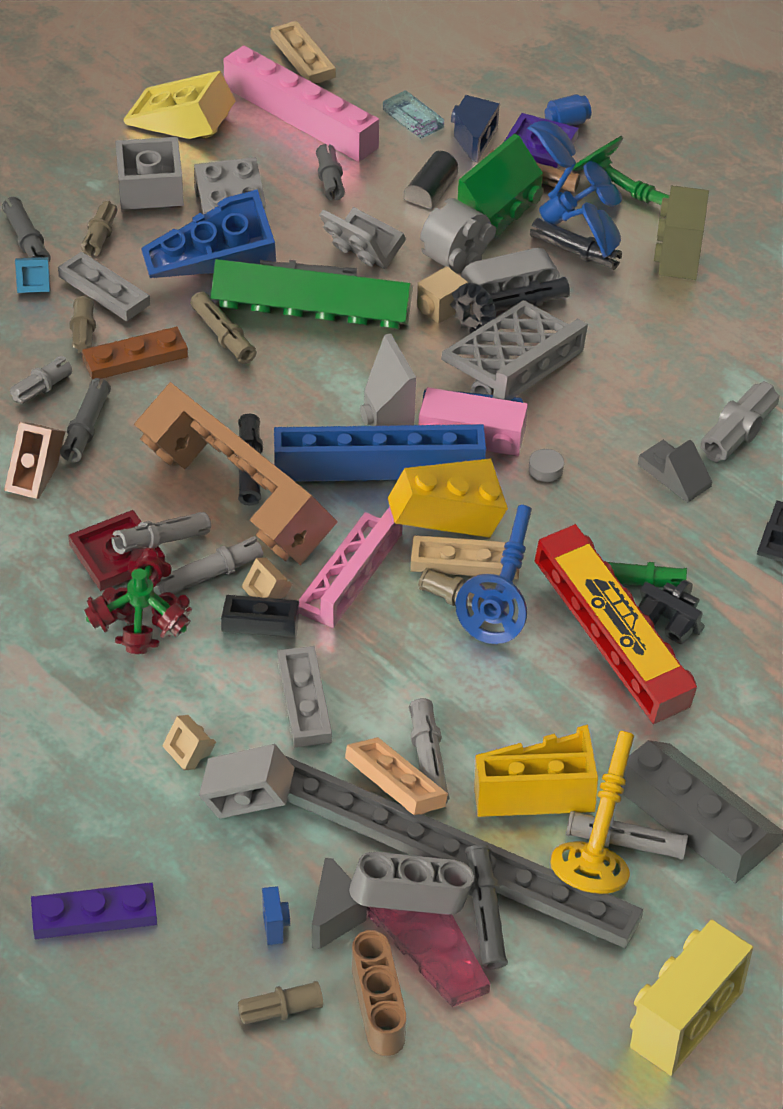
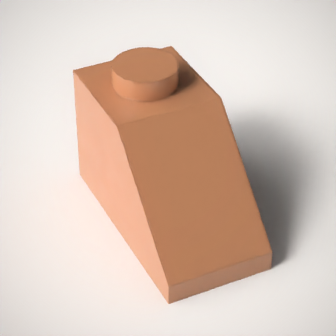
M19 422L4 491L39 499L58 466L60 449L63 445L66 431L34 423Z

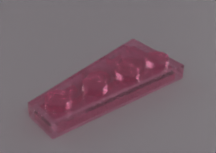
M367 907L368 917L378 928L382 926L394 939V945L403 955L408 954L419 966L418 971L452 1007L490 993V982L452 914Z

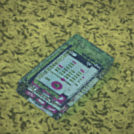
M406 90L383 101V110L420 139L444 128V119Z

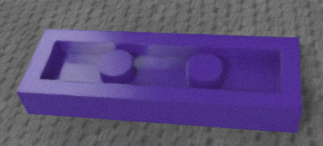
M153 882L31 896L35 940L157 925Z

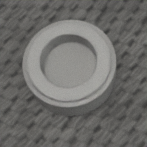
M540 449L530 456L529 473L533 478L543 482H551L559 479L563 474L564 459L557 451Z

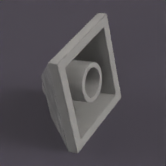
M386 334L382 340L364 390V405L360 406L361 417L364 424L370 426L414 425L416 376L392 334Z

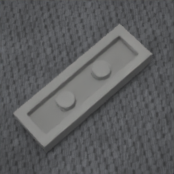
M82 251L58 267L61 279L126 321L150 306V295Z
M315 646L277 650L279 671L294 748L332 743V731Z

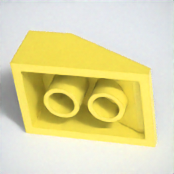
M216 71L146 88L123 120L129 126L186 139L196 137L208 138L218 131L217 128L223 119L228 116V112L236 100L221 71Z

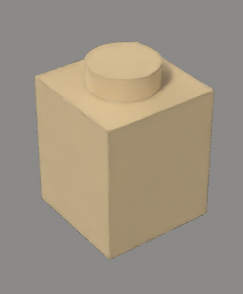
M446 266L418 282L417 308L439 324L455 315L456 310L450 306L454 300L452 293L459 286L469 282Z

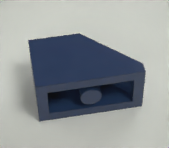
M465 95L460 105H455L451 115V122L455 123L454 137L471 161L478 162L498 129L500 103Z

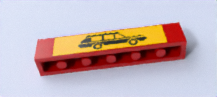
M574 524L539 539L535 563L654 725L691 708L697 689L693 675L682 667L676 659L670 644L664 642L655 631L652 620L641 612L635 604L631 592L627 588H623L617 580L611 565L603 561L596 552L591 538L584 535L579 527Z

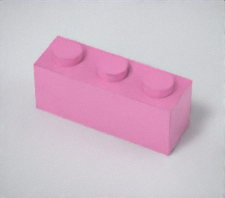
M427 387L419 413L418 425L484 424L486 451L519 456L526 429L528 404Z

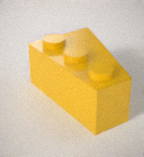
M588 724L577 727L576 733L557 738L555 733L543 736V742L523 748V745L518 743L475 755L474 793L478 817L570 813V811H575L576 813L595 812L598 775Z

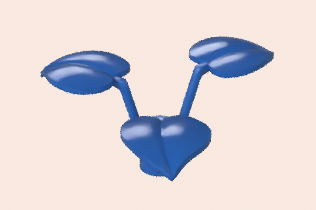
M539 121L531 124L527 129L534 132L551 157L560 166L566 168L554 190L548 193L550 199L539 208L543 220L557 226L563 220L566 222L571 217L583 214L596 239L603 259L606 258L621 242V235L616 224L604 210H597L593 204L586 202L582 205V208L575 210V207H577L579 200L593 191H596L602 203L609 207H615L622 201L619 189L612 184L610 176L602 166L594 161H589L584 165V174L592 186L575 197L568 191L564 193L559 192L576 164L572 157L576 154L575 147L568 135L558 125L548 121Z

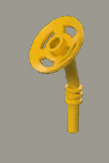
M619 731L608 773L602 776V780L605 782L600 784V788L603 791H598L597 796L601 799L589 842L574 841L563 843L556 847L551 855L550 864L554 873L568 885L585 892L597 894L617 892L624 888L629 880L630 871L626 862L618 854L604 846L616 803H620L622 799L618 794H623L624 788L621 786L626 784L623 776L634 739L632 733L626 731ZM566 850H570L568 861L564 862L562 854ZM577 852L581 853V856L578 858L575 856ZM605 860L609 862L607 867L604 864ZM617 863L620 867V872L614 876L613 872ZM579 869V871H580L581 873H583V874H585V875H587V876H598V875H599V876H600V879H593V878L585 877V876H583V875H580V874L576 873V871Z

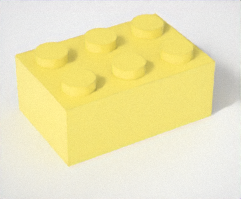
M712 919L701 931L695 929L685 941L683 952L677 958L671 956L662 966L658 976L659 979L652 986L646 984L636 996L634 1006L637 1007L636 1014L630 1023V1028L633 1030L630 1048L672 1076L743 993L753 946Z

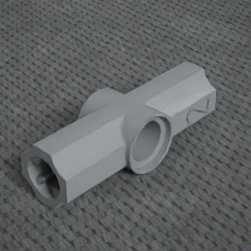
M765 381L760 384H754L738 402L732 400L727 403L720 414L718 423L702 438L700 448L705 452L708 459L716 463L719 460H726L743 441L749 443L756 437L763 420L779 402L780 396L774 390L773 385Z

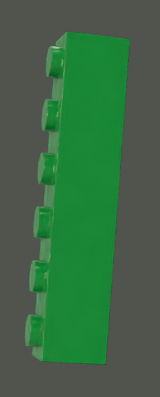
M215 259L211 299L219 301V307L238 309L240 303L251 305V311L270 313L272 307L284 309L283 315L303 317V311L316 313L315 319L335 321V315L348 317V323L367 325L369 319L381 321L380 327L400 329V323L408 324L413 285L407 282Z

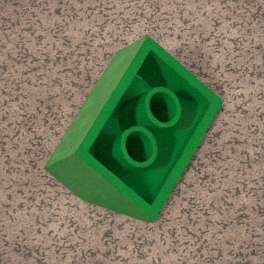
M514 133L459 179L458 200L489 218L491 224L496 227L495 238L501 235L505 228L514 220H518L529 207L540 201L543 195V172L521 137Z

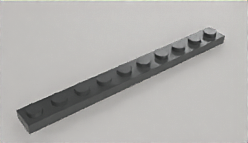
M286 756L295 767L287 802L412 856L451 859L468 865L465 849L472 845L487 844L491 847L494 878L499 880L500 890L497 893L625 949L642 919L643 909L609 894L590 893L576 889L562 881L549 868L423 814L413 815L400 804Z

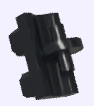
M683 580L677 587L667 582L663 590L645 582L640 589L642 600L638 608L644 615L649 616L654 626L661 615L670 619V622L664 629L665 635L680 645L686 641L692 632L700 635L705 627L701 622L703 613L696 609L700 599L691 595L693 588L691 582Z

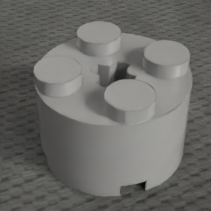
M449 198L444 201L447 203L446 206L442 209L436 207L428 216L421 231L420 240L425 243V249L421 248L424 255L444 267H449L455 273H462L463 269L470 263L482 260V254L496 234V227L491 224L489 218L456 198Z

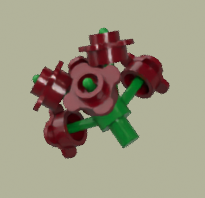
M145 548L139 558L129 561L128 570L132 573V580L129 581L127 588L121 587L115 590L113 587H108L96 599L90 596L87 600L89 607L84 609L87 615L86 621L91 623L95 629L101 626L105 633L108 631L109 625L117 620L132 624L123 627V636L115 637V643L126 646V651L131 654H145L148 652L149 647L156 648L160 643L159 640L152 639L153 629L142 625L143 608L152 606V623L163 630L160 634V637L163 639L167 635L170 637L173 634L177 637L182 632H186L187 626L191 622L188 615L192 612V608L188 607L190 600L186 595L177 597L171 592H164L160 595L154 592V587L161 581V578L168 577L172 571L171 565L163 562L158 557V552L154 548Z

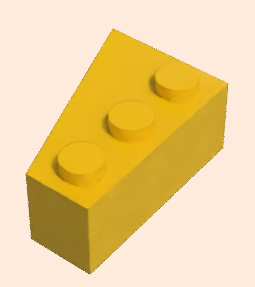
M491 458L404 468L388 496L395 524L488 538L491 537L508 510Z

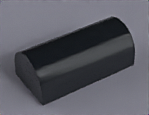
M445 151L434 152L404 190V200L432 209L458 175L456 159Z
M226 595L221 616L222 632L296 638L299 620V601Z

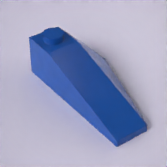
M258 189L226 197L217 203L218 206L204 215L199 213L192 217V222L178 230L172 229L142 247L141 251L149 277L160 278L214 273L215 259L259 265L260 260L276 262L275 241Z

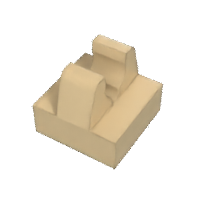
M256 558L241 587L250 597L281 599L286 597L292 583L287 581L284 575L267 558Z
M181 715L176 717L162 746L183 770L196 769L199 761L211 754L216 741L210 739L204 732V728L197 725L189 715Z

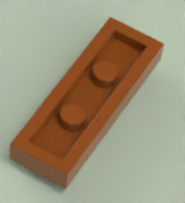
M177 326L82 350V358L92 380L95 378L103 379L188 357V347Z

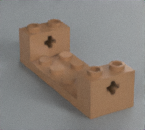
M171 382L134 423L143 433L140 440L169 466L175 461L183 469H186L204 447L210 444L219 453L222 452L226 455L227 459L241 471L247 472L263 489H268L272 494L252 516L250 521L259 529L256 536L285 562L291 557L301 565L338 522L310 493Z

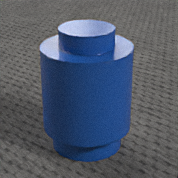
M578 94L551 100L544 111L545 119L570 126L585 123L587 119L591 118L592 114L588 98L585 95L579 96Z

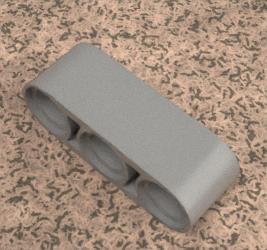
M533 248L470 263L463 269L461 277L469 283L480 285L490 294L527 286L529 282L535 280L541 283L559 279L560 275L548 253L542 248Z
M368 852L359 858L349 892L355 902L367 907L447 915L456 914L464 907L474 882V874L467 864L457 860Z

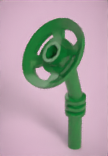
M622 135L577 162L572 171H582L587 162L594 161L603 167L612 182L631 193L634 199L644 201L647 204L654 202L662 206L663 197L669 198L668 194L657 191L655 186L643 183L640 180L635 182L610 165L613 163L610 156L620 146L624 139Z

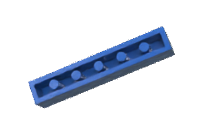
M484 424L274 427V465L294 481L398 480L404 468L481 460L486 457Z

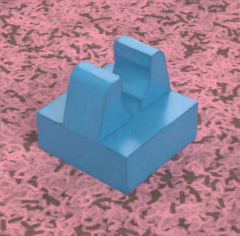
M49 257L15 259L17 293L50 292Z

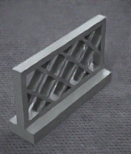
M523 300L496 317V319L491 320L442 351L441 360L493 388V398L510 401L583 352L588 324L578 318L567 324ZM525 314L533 319H518V317ZM500 328L514 329L515 332H498ZM521 329H537L538 333L521 332ZM544 330H555L557 332L544 333ZM478 342H494L495 345H479ZM501 342H517L518 346L501 345ZM524 343H539L536 346H524ZM459 354L474 355V358H462ZM480 355H497L498 359L480 358ZM504 356H519L516 359H504ZM484 369H499V370L497 371V373H496L495 375H493V374L489 373L488 371H486V370H484Z

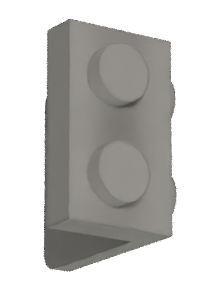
M256 157L194 164V188L196 197H200L203 214L218 206L217 203L226 197L257 189L265 209L266 202Z
M355 207L352 208L344 220L326 210H322L319 214L324 223V230L333 238V245L344 253H348L349 250L357 254V257L363 263L371 267L376 264L386 269L406 241L404 233Z

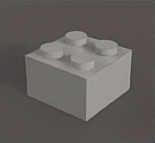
M178 137L116 141L121 210L184 206Z

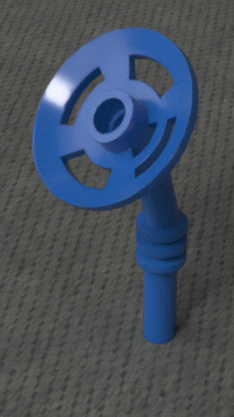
M519 505L517 508L510 540L504 545L505 550H503V557L500 561L503 567L500 575L480 574L474 576L463 584L457 594V617L463 628L479 641L489 644L506 643L514 639L525 626L527 619L526 602L520 590L513 584L517 569L522 567L521 561L524 559L523 554L526 550L523 544L532 508L529 506ZM493 582L497 584L495 588L485 589L481 583ZM469 593L475 594L472 599V610L474 613L472 616L467 606ZM481 597L484 601L479 607V599ZM513 599H516L519 610L516 622L513 619L515 614V602ZM509 604V613L507 614L505 609ZM484 620L492 624L502 623L505 631L492 632L480 626Z

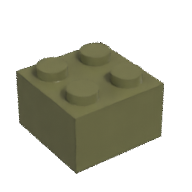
M671 185L669 198L663 197L660 217L666 218H659L657 241L663 243L656 242L654 262H660L658 275L691 280L697 279L709 190Z

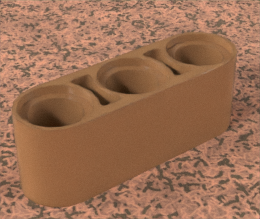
M367 930L359 933L353 941L352 974L368 1044L375 1053L382 1056H391L402 1050L405 1044L406 1011L390 943L381 932ZM367 956H374V957H376V958H374V959H368V958H365V957H367ZM374 991H382V992H385V993H383V994H375V993H373V992H374ZM389 1026V1027H392V1028H394V1029H392V1030H383V1029H381V1027Z

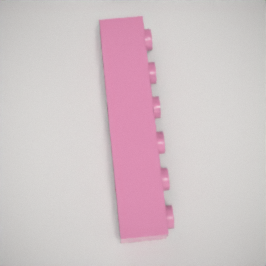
M244 45L223 58L224 79L231 92L328 146L329 144L333 145L337 151L357 162H360L379 148V118Z

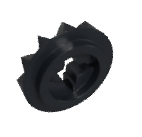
M465 283L452 293L454 300L450 306L456 310L453 318H459L461 328H468L470 334L491 320L496 319L494 302L489 293L480 285ZM474 302V304H473V313H474V315H471V313H470L471 307L469 306V304H471V303Z

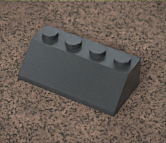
M648 740L629 755L623 776L626 784L621 786L624 788L623 795L671 833L688 835L686 845L735 884L783 843L782 829L672 744Z

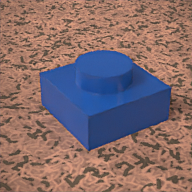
M278 886L262 888V910L267 945L284 943L283 927L290 926L288 902H280Z

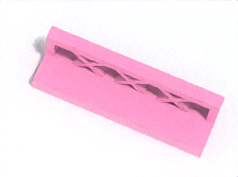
M390 506L381 518L366 512L362 515L298 600L299 614L331 628L335 627L402 536L403 525L395 524ZM367 527L373 528L365 539L363 535ZM355 552L351 559L347 562V559L345 557L347 553ZM338 575L336 579L333 581V583L330 585L328 581L329 577ZM321 598V609L309 605L312 600Z

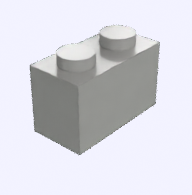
M276 744L208 758L199 796L219 819L284 806L287 802L295 767Z

